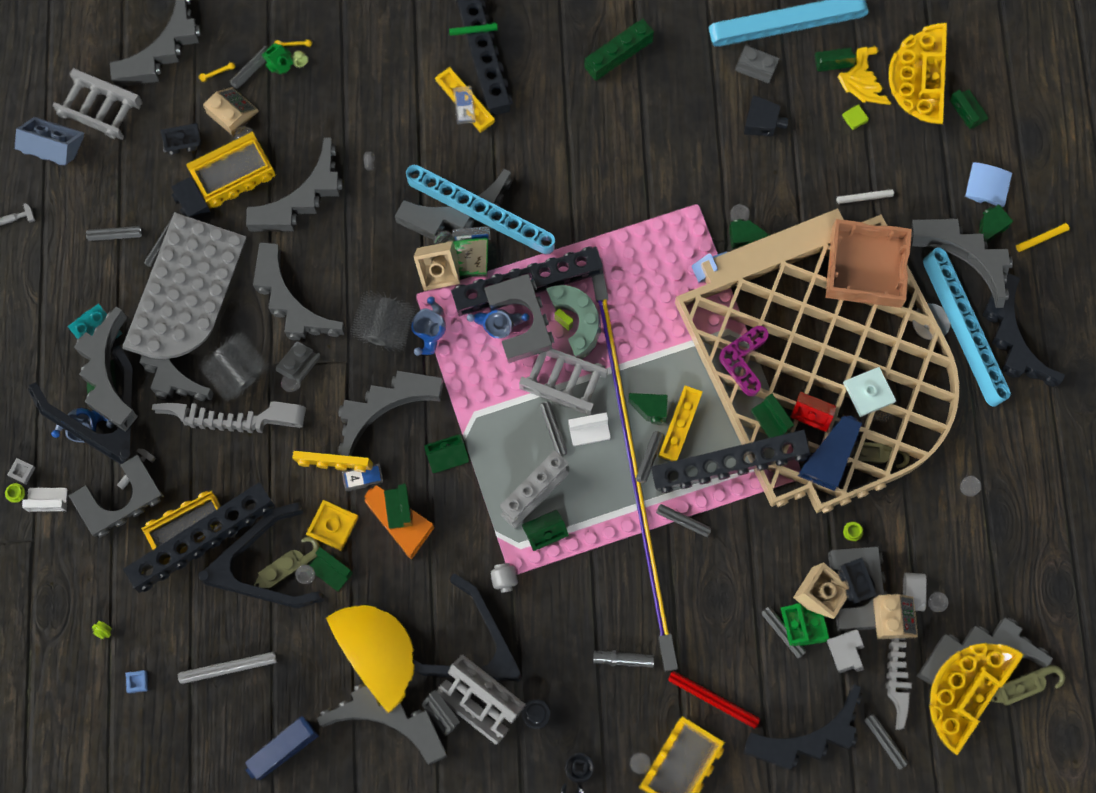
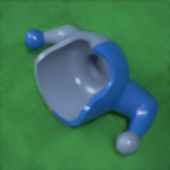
M434 297L427 299V303L431 304L433 310L421 309L413 318L412 332L424 340L423 349L419 347L414 349L416 356L434 354L437 340L442 338L446 331L443 308L435 302Z
M496 309L488 314L480 312L475 315L468 314L467 320L482 325L484 330L493 338L501 339L510 335L513 327L522 324L524 321L527 322L530 316L526 313L510 314L505 310Z
M85 408L74 409L68 414V416L96 432L97 423L102 420L106 421L108 428H113L115 425L96 411H90ZM56 424L55 430L51 433L52 436L58 438L63 428ZM66 431L68 439L74 442H84Z

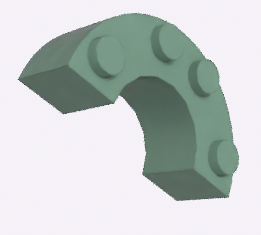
M558 285L546 288L556 311L558 309L569 310L578 315V330L568 341L575 357L584 359L593 351L601 334V320L596 306L587 294L575 287Z

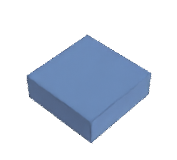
M146 670L126 673L127 693L148 691Z

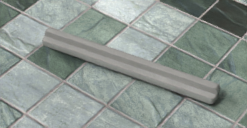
M270 652L178 673L179 683L183 684L273 664L277 661L276 654Z

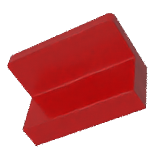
M800 392L790 417L827 432L834 417L836 406Z

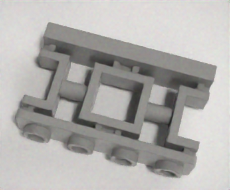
M553 451L500 505V508L503 510L501 517L516 529L569 475V472L566 470L568 462L559 453Z
M461 655L452 664L448 672L456 680L453 684L445 680L437 691L449 708L493 743L498 744L509 730L502 724L504 718L512 723L526 704L469 659ZM463 680L466 684L470 686V688L464 685L461 681ZM456 689L459 690L461 693H463V694H464V697H463L461 694H459V693L456 691ZM473 693L487 703L485 709L470 699ZM493 705L496 706L499 710H501L502 713L498 712L495 708H493ZM489 714L490 716H492L496 720V722L493 721L487 715Z

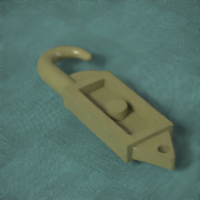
M858 442L854 443L849 457L853 458ZM864 442L858 460L872 464L886 463L893 448L881 443ZM898 450L897 453L903 455L904 461L896 465V468H903L909 463L910 456Z
M312 537L303 538L301 542L309 541L313 544L314 547L311 552L304 556L297 550L289 551L258 573L259 576L254 586L259 584L260 588H268L269 590L277 586L317 556L315 552L320 547L319 542Z
M1055 665L1030 672L1005 682L1002 688H998L991 701L1003 703L1007 706L1039 693L1046 687L1045 676L1051 673L1059 675V682L1055 685V688H1059L1064 684L1065 673L1060 667Z

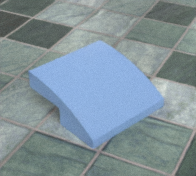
M974 162L965 197L979 203L987 202L994 206L999 204L1001 207H1004L1012 173L995 166Z

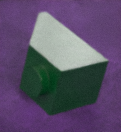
M999 204L994 208L991 206L983 212L984 216L980 221L979 234H983L984 241L989 243L1007 230L1013 223V220Z
M736 219L730 222L729 233L732 250L770 236L750 220Z
M629 393L628 402L646 421L656 425L666 422L668 395Z

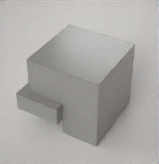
M858 630L827 640L839 673L854 668L856 672L864 670L857 650L864 648Z

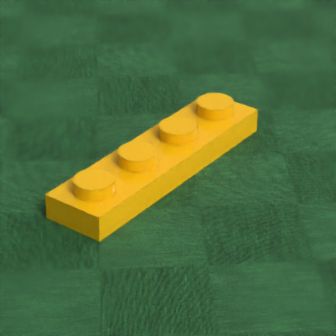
M450 67L435 77L436 82L456 105V92L466 91L469 94L473 115L467 108L466 114L480 133L495 123V119ZM465 95V102L468 101L467 95Z
M684 385L658 457L671 462L678 460L703 391Z
M294 451L292 457L299 466L309 467L312 464L317 465L318 468L327 469L328 466H332L343 471L347 470V468H353L357 472L372 470L373 462L369 458L301 451Z

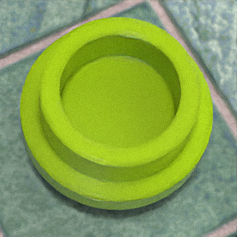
M13 483L6 488L5 496L10 502H20L25 496V489L22 485Z
M849 522L845 525L843 534L849 541H858L863 535V528L857 522Z
M98 621L97 624L92 626L93 633L101 639L110 637L112 629L104 622Z

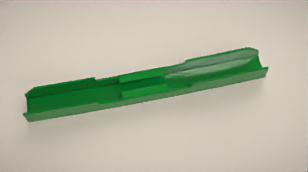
M497 23L449 29V34L451 36L482 31L487 32L498 30Z

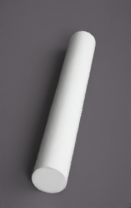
M892 189L837 197L838 204L888 198L893 197L894 192Z

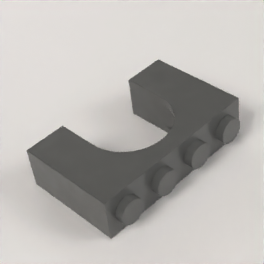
M529 274L485 287L491 310L510 304H521L527 307L534 317L532 326L527 332L502 341L508 363L552 350V343H555L552 332H547L546 326L549 323L546 314L542 315L540 308L543 305L540 296L536 297L534 290H537L534 279L530 280Z
M136 455L121 464L133 488L130 502L121 510L107 511L103 509L90 487L86 485L69 495L92 536L103 537L110 532L109 529L113 526L119 527L127 522L126 519L130 516L136 517L143 513L145 507L149 505L153 507L161 502L160 498L164 497L140 456Z
M878 547L831 550L828 553L829 566L836 573L840 570V565L862 557L877 594L871 597L869 603L863 607L840 609L835 617L837 632L876 629L873 599L879 595H887V592L883 590L885 574L881 572L880 564H883V556L879 552Z

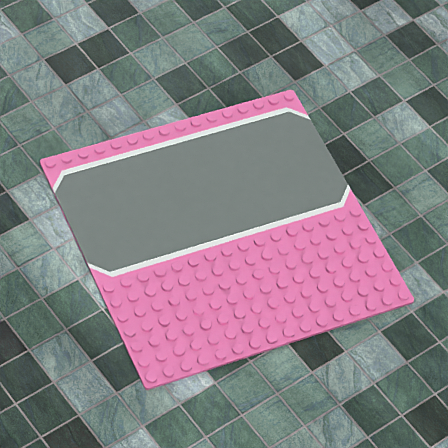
M692 205L556 249L551 254H540L487 271V276L468 277L460 280V284L431 289L416 296L420 310L425 308L433 310L431 304L427 303L429 297H434L435 302L443 308L446 331L442 338L437 340L435 355L505 563H510V566H514L517 575L642 533L600 306L596 302L592 277L566 284V286L575 287L587 294L596 306L600 316L601 334L593 351L582 360L592 364H602L605 366V369H608L606 378L599 377L590 401L594 404L591 415L607 412L611 437L610 440L573 446L568 420L589 415L519 389L521 377L527 378L530 376L539 354L508 363L502 345L503 340L522 335L530 329L534 319L532 312L521 304H510L498 308L510 314L526 313L530 317L527 322L524 321L522 324L513 327L512 332L507 337L501 339L493 338L484 330L482 325L476 324L474 321L469 322L467 320L468 314L458 315L451 290L458 285L464 284L466 286L473 284L478 279H490L495 274L503 275L509 273L510 270L515 268L523 269L532 263L540 264L552 257L557 259L563 257L568 252L577 253L585 247H597L603 265L608 294L607 308L638 471L651 436L655 431L663 433L664 437L653 466L671 462L658 456L684 385L703 391L678 460L742 445L675 305L677 296L707 285L705 281L698 283L691 266L709 253L712 256L718 255L698 205ZM579 261L577 265L582 267L586 265V262ZM562 266L558 270L561 272H565L568 270V268L566 266ZM542 272L540 276L548 277L550 273ZM730 288L705 299L729 307L734 295ZM547 290L536 293V297L540 296L543 305L540 308L542 315L546 314L549 323L546 326L547 332H552L555 343H552V348L575 357L568 339L578 330V315L569 310H562L573 319V327L568 331L555 320L554 313L556 309ZM471 293L468 298L475 299L477 294ZM735 301L733 309L740 311ZM694 303L686 306L689 314L692 311ZM489 307L469 314L475 315L479 312L488 314L492 310ZM697 307L692 321L696 329L718 337L725 317ZM729 318L721 338L733 342L748 331L745 324ZM742 341L739 343L740 346L749 349L747 342ZM703 342L710 356L714 346ZM717 347L712 363L716 371L731 376L719 359L722 349ZM725 353L726 355L724 358H729L732 361V354L728 355L727 353ZM546 356L536 379L538 383L543 385L548 383L557 359ZM748 360L747 365L759 379L761 388L769 391V385L761 365ZM567 363L563 364L554 386L556 390L562 392L566 389L575 366ZM737 367L735 369V373L737 375H739L742 367ZM582 369L572 392L574 397L580 399L584 396L593 373ZM723 384L730 399L733 387ZM737 389L732 405L737 414L757 421L751 413V409L762 403L764 399L757 396H748L743 391ZM629 393L668 395L666 422L656 425L646 421L628 402ZM550 402L567 449V454L562 457L568 462L566 470L569 472V475L514 529L501 517L503 510L500 508V505L553 451H556L540 408V404ZM743 426L750 441L754 430ZM758 432L754 442L768 439L769 437ZM791 444L789 445L786 454H790L793 452V447ZM768 449L764 456L768 459L772 458L775 452L773 449ZM746 456V463H750L748 457ZM730 458L726 462L728 468H732L736 464L734 458ZM795 459L783 465V467L796 472L801 470L799 463ZM710 463L708 465V472H714L716 470V463ZM691 468L688 475L690 477L696 476L697 468ZM753 469L749 470V473L738 476V473L731 474L728 479L719 480L714 478L707 484L693 483L690 488L681 489L677 487L673 488V492L665 494L655 489L652 470L647 482L641 484L649 530L673 523V521L656 513L660 504L691 517L764 492ZM764 470L770 483L774 472ZM678 472L670 474V481L678 479ZM778 475L774 488L795 481ZM558 510L569 536L533 552L522 524L551 511Z

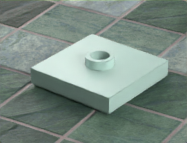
M880 367L843 382L860 417L896 402Z

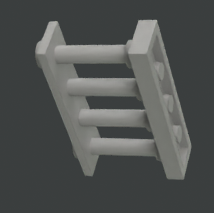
M72 69L70 73L74 81L72 90L63 106L55 102L53 104L57 115L65 119L67 117L105 132L110 138L115 139L117 137L122 140L124 136L118 128L129 108H140L142 102L139 96L86 73ZM84 87L89 88L91 91L80 111L77 112L70 109L80 89ZM97 94L106 95L107 98L96 118L86 116ZM113 101H121L123 105L112 125L103 123L102 121Z
M552 348V350L538 355L530 376L527 378L521 377L519 389L590 416L594 408V404L591 403L590 399L599 377L606 378L608 369H605V366L602 364H592ZM546 356L557 359L548 383L543 385L538 383L536 379ZM567 363L575 367L566 389L561 392L556 390L554 386L563 364ZM583 369L593 374L584 396L579 399L574 397L572 392Z

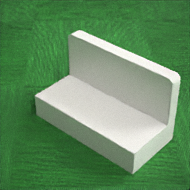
M607 412L568 420L573 446L610 440L611 438Z
M29 488L28 500H23L22 508L28 512L67 511L68 489Z

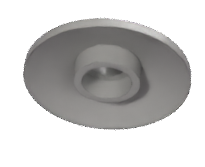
M928 304L939 328L945 336L950 329V321L944 309L936 304ZM920 308L916 312L921 313ZM914 320L912 321L913 327L919 336L926 340L932 339L928 325L923 326Z

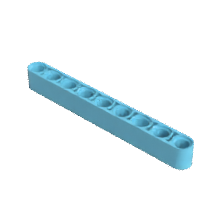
M825 0L717 22L709 26V32L713 45L723 46L860 18L867 15L869 10L866 0Z
M411 165L407 168V180L413 188L542 254H551L554 251L555 237L550 232L418 165ZM414 174L420 175L418 178H411ZM430 182L436 183L433 187L427 186ZM445 191L452 192L450 195L443 194ZM462 199L469 200L465 204L460 203ZM479 207L485 208L482 212L476 211ZM494 216L502 217L500 220L492 219ZM511 224L518 225L515 229L509 228ZM528 232L535 234L533 237L525 236ZM550 241L551 244L549 246H544L542 242Z
M935 248L924 257V267L986 402L990 406L996 407L1010 397V389L946 251L942 248Z

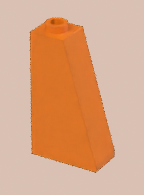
M377 485L373 489L370 488L365 495L366 505L406 555L413 559L433 531L434 525L410 508L412 526L389 529L384 490Z

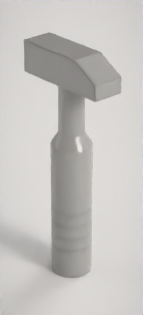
M25 203L23 204L24 212L1 217L0 226L16 221L24 216H27L29 222L35 221L31 207Z
M145 449L137 450L142 455L141 459L143 462L146 459L152 463L155 461L156 458ZM124 475L117 484L122 490L130 482L127 475Z

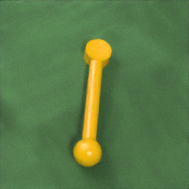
M309 39L302 42H281L279 40L274 42L282 46L306 45L310 47L312 45V41Z
M230 62L227 66L206 75L200 74L199 79L204 82L208 77L227 69H234L235 64Z

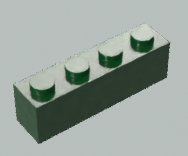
M642 18L586 57L585 69L597 81L653 42L654 31Z

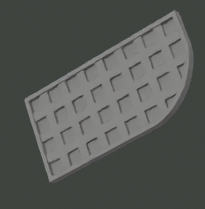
M174 212L124 341L123 349L150 358L168 359L185 355L199 347L210 336L246 241V236Z

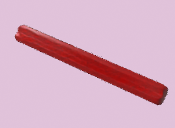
M673 671L668 678L669 682L752 728L757 727L760 721L758 717Z

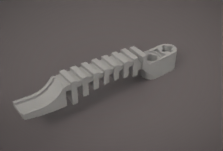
M270 402V407L258 416H254L252 411H248L247 420L244 418L243 413H238L237 421L234 415L230 413L228 414V419L224 417V413H219L216 416L214 411H209L208 416L205 408H198L197 404L192 403L191 409L187 408V404H153L152 410H155L157 414L175 415L181 419L184 425H189L191 428L199 426L201 429L209 427L211 430L218 428L222 431L226 428L233 432L234 429H237L238 432L247 430L248 433H253V430L256 429L257 432L263 433L264 425L267 423L298 428L303 427L306 407L290 403Z
M904 573L903 595L914 598L915 611H925L926 575ZM891 638L892 640L889 643L891 652L888 653L890 662L887 664V669H889L887 679H889V682L886 683V689H888L887 696L894 702L897 710L895 730H901L906 722L909 693L896 692V689L908 690V688H911V683L896 682V679L905 680V678H908V673L897 672V669L903 670V668H906V662H898V659L902 660L906 656V652H898V650H903L906 647V642H899V640H905V638Z

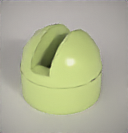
M296 51L292 56V60L296 67H302L307 63L308 57L302 51Z

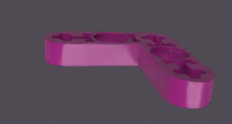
M763 326L752 328L723 348L719 356L723 366L748 396L757 395L760 391L761 383L743 360V357L766 342L768 331ZM756 332L763 333L762 339L758 337L752 342L751 339L756 336ZM742 341L747 342L749 349L741 350L739 343ZM725 353H727L728 355L732 354V361L729 358H724L726 355ZM737 367L744 368L745 375L738 376L735 373V369ZM749 383L756 385L755 390L748 389Z

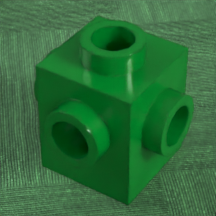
M276 43L262 54L267 62L266 66L271 72L286 73L294 63L291 59L292 54L290 51Z

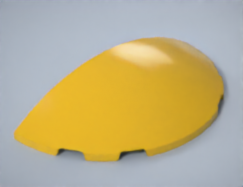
M947 23L924 27L923 31L908 36L902 42L897 53H894L889 67L890 88L899 105L914 117L934 124H943Z
M360 605L346 607L332 613L326 619L340 647L375 698L390 713L406 694L405 689L409 681H412L415 665L413 664L412 656L414 649L409 634L394 616L376 607Z
M975 644L953 654L939 669L931 688V718L939 737L954 754L957 755L979 723L978 719L998 688L1003 687L1024 654L1001 644Z

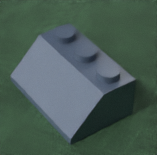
M33 117L16 129L15 149L22 151L24 154L38 156L43 160L54 161L59 165H67L75 158L84 138V133Z

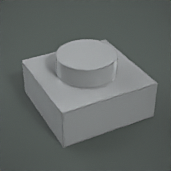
M16 458L7 475L21 483L27 484L35 467Z

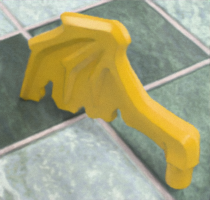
M876 46L857 49V63L855 67L847 73L841 72L838 75L845 91L851 92L864 103L868 101L891 105V101L886 96L875 94L880 93L882 87L880 83L874 82L877 78L873 75V72L865 71L869 67L867 64L868 55L877 54Z

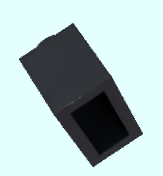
M191 176L171 186L174 191L171 195L175 203H180L183 207L179 209L182 215L199 220L211 214Z

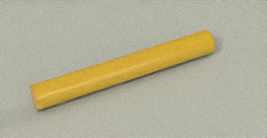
M1065 223L1016 245V249L1018 252H1021L1069 230V225Z

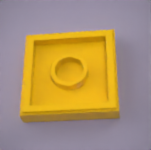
M323 500L306 535L342 552L359 516Z

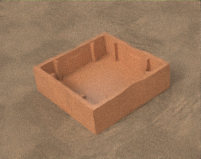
M836 219L831 233L825 298L901 308L906 301L907 261L910 255L912 229L886 225L873 226L863 222Z

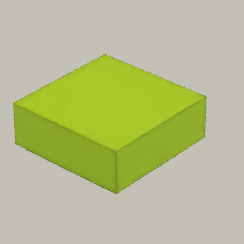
M859 105L844 112L842 115L852 130L868 122V117Z
M558 309L554 313L555 320L568 331L573 327V319L564 311Z

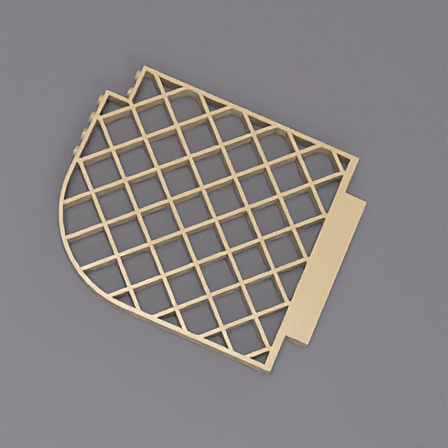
M838 209L713 258L718 269L717 271H713L709 260L701 263L707 285L679 295L675 300V305L742 445L754 442L758 432L766 433L758 421L736 413L732 402L737 389L741 391L742 389L731 376L716 371L712 363L717 347L723 349L732 343L721 338L729 318L753 328L763 326L769 334L787 340L780 361L755 351L744 357L746 364L748 360L776 370L769 391L760 388L759 393L755 396L765 399L768 395L773 394L782 407L793 410L796 401L773 393L780 372L808 382L804 391L806 394H809L812 384L839 394L835 405L834 417L827 432H825L822 442L830 434L833 426L835 427L841 420L837 415L844 396L850 398L844 383L841 385L816 375L823 354L850 364L844 381L851 378L855 367L866 371L880 367L886 380L889 379L913 388L906 409L894 404L879 409L902 418L896 439L869 430L875 411L868 414L864 427H861L858 436L860 438L853 458L849 457L846 464L849 469L841 489L836 488L835 491H832L798 477L799 472L783 466H776V464L769 465V468L766 469L774 472L769 483L764 470L757 471V468L753 469L771 507L775 505L781 507L787 504L789 499L795 498L797 500L806 496L807 493L816 513L822 511L824 514L833 510V506L837 504L843 506L850 503L851 498L857 496L859 499L868 495L870 490L875 489L879 491L885 488L887 483L918 468L937 450L950 431L958 408L959 378L953 354L908 265L907 289L911 297L907 308L864 303L872 306L865 326L838 316L843 300H838L834 314L807 304L813 285L826 289L827 278L818 275L824 256L829 257L832 226L836 219L843 220ZM882 215L863 221V223L868 225L887 226ZM820 252L814 273L791 265ZM777 269L779 271L772 290L749 282ZM782 272L809 282L803 302L775 292ZM736 286V291L729 307L705 299ZM740 289L767 299L760 319L733 309ZM771 301L798 311L792 331L764 321ZM914 302L917 308H920L921 313L912 310ZM694 303L692 311L689 314L686 306ZM697 307L725 317L718 337L696 329L692 320ZM876 308L903 318L896 337L870 328ZM803 313L830 323L823 343L795 333ZM908 320H914L923 326H929L932 339L928 349L901 340ZM834 325L861 335L854 355L827 345ZM756 332V336L752 339V342H754V340L758 337V332ZM866 337L892 347L885 367L859 357ZM703 342L714 346L710 356ZM791 343L819 353L812 373L784 363ZM935 344L941 354L933 352ZM739 345L741 350H748V348ZM897 350L924 359L917 379L891 370ZM929 361L946 367L949 376L950 392L923 382ZM741 368L738 376H743L744 368ZM723 384L733 387L730 399ZM749 384L748 389L755 390L756 386ZM919 391L950 403L946 424L912 412ZM794 419V427L789 433L795 432L798 420ZM908 421L941 433L939 439L929 452L901 442ZM743 426L754 430L750 441ZM865 439L893 448L885 470L858 460ZM808 441L810 452L814 453L820 445ZM789 445L784 447V453H787ZM898 450L920 459L911 466L890 474ZM747 455L750 463L755 460V455ZM854 469L879 478L875 482L847 493ZM778 475L805 484V486L779 497H776L773 491ZM815 489L837 498L821 504Z

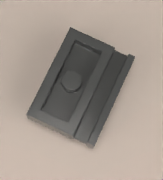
M745 45L735 71L769 83L779 58Z
M297 341L276 366V371L291 380H296L300 384L320 359V354H316L312 349Z
M435 690L429 694L430 696L421 705L443 735L447 736L460 721L438 691Z

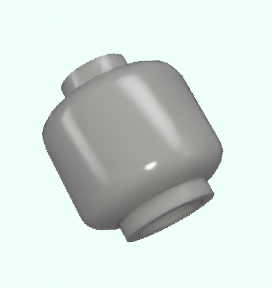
M510 563L495 565V569L491 571L493 587L501 589V593L513 591L512 587L518 584L515 567L510 566Z

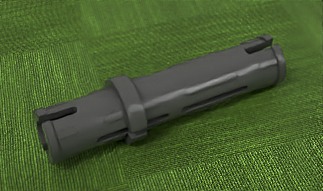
M594 650L593 663L653 668L654 655L616 652V650H612V652Z

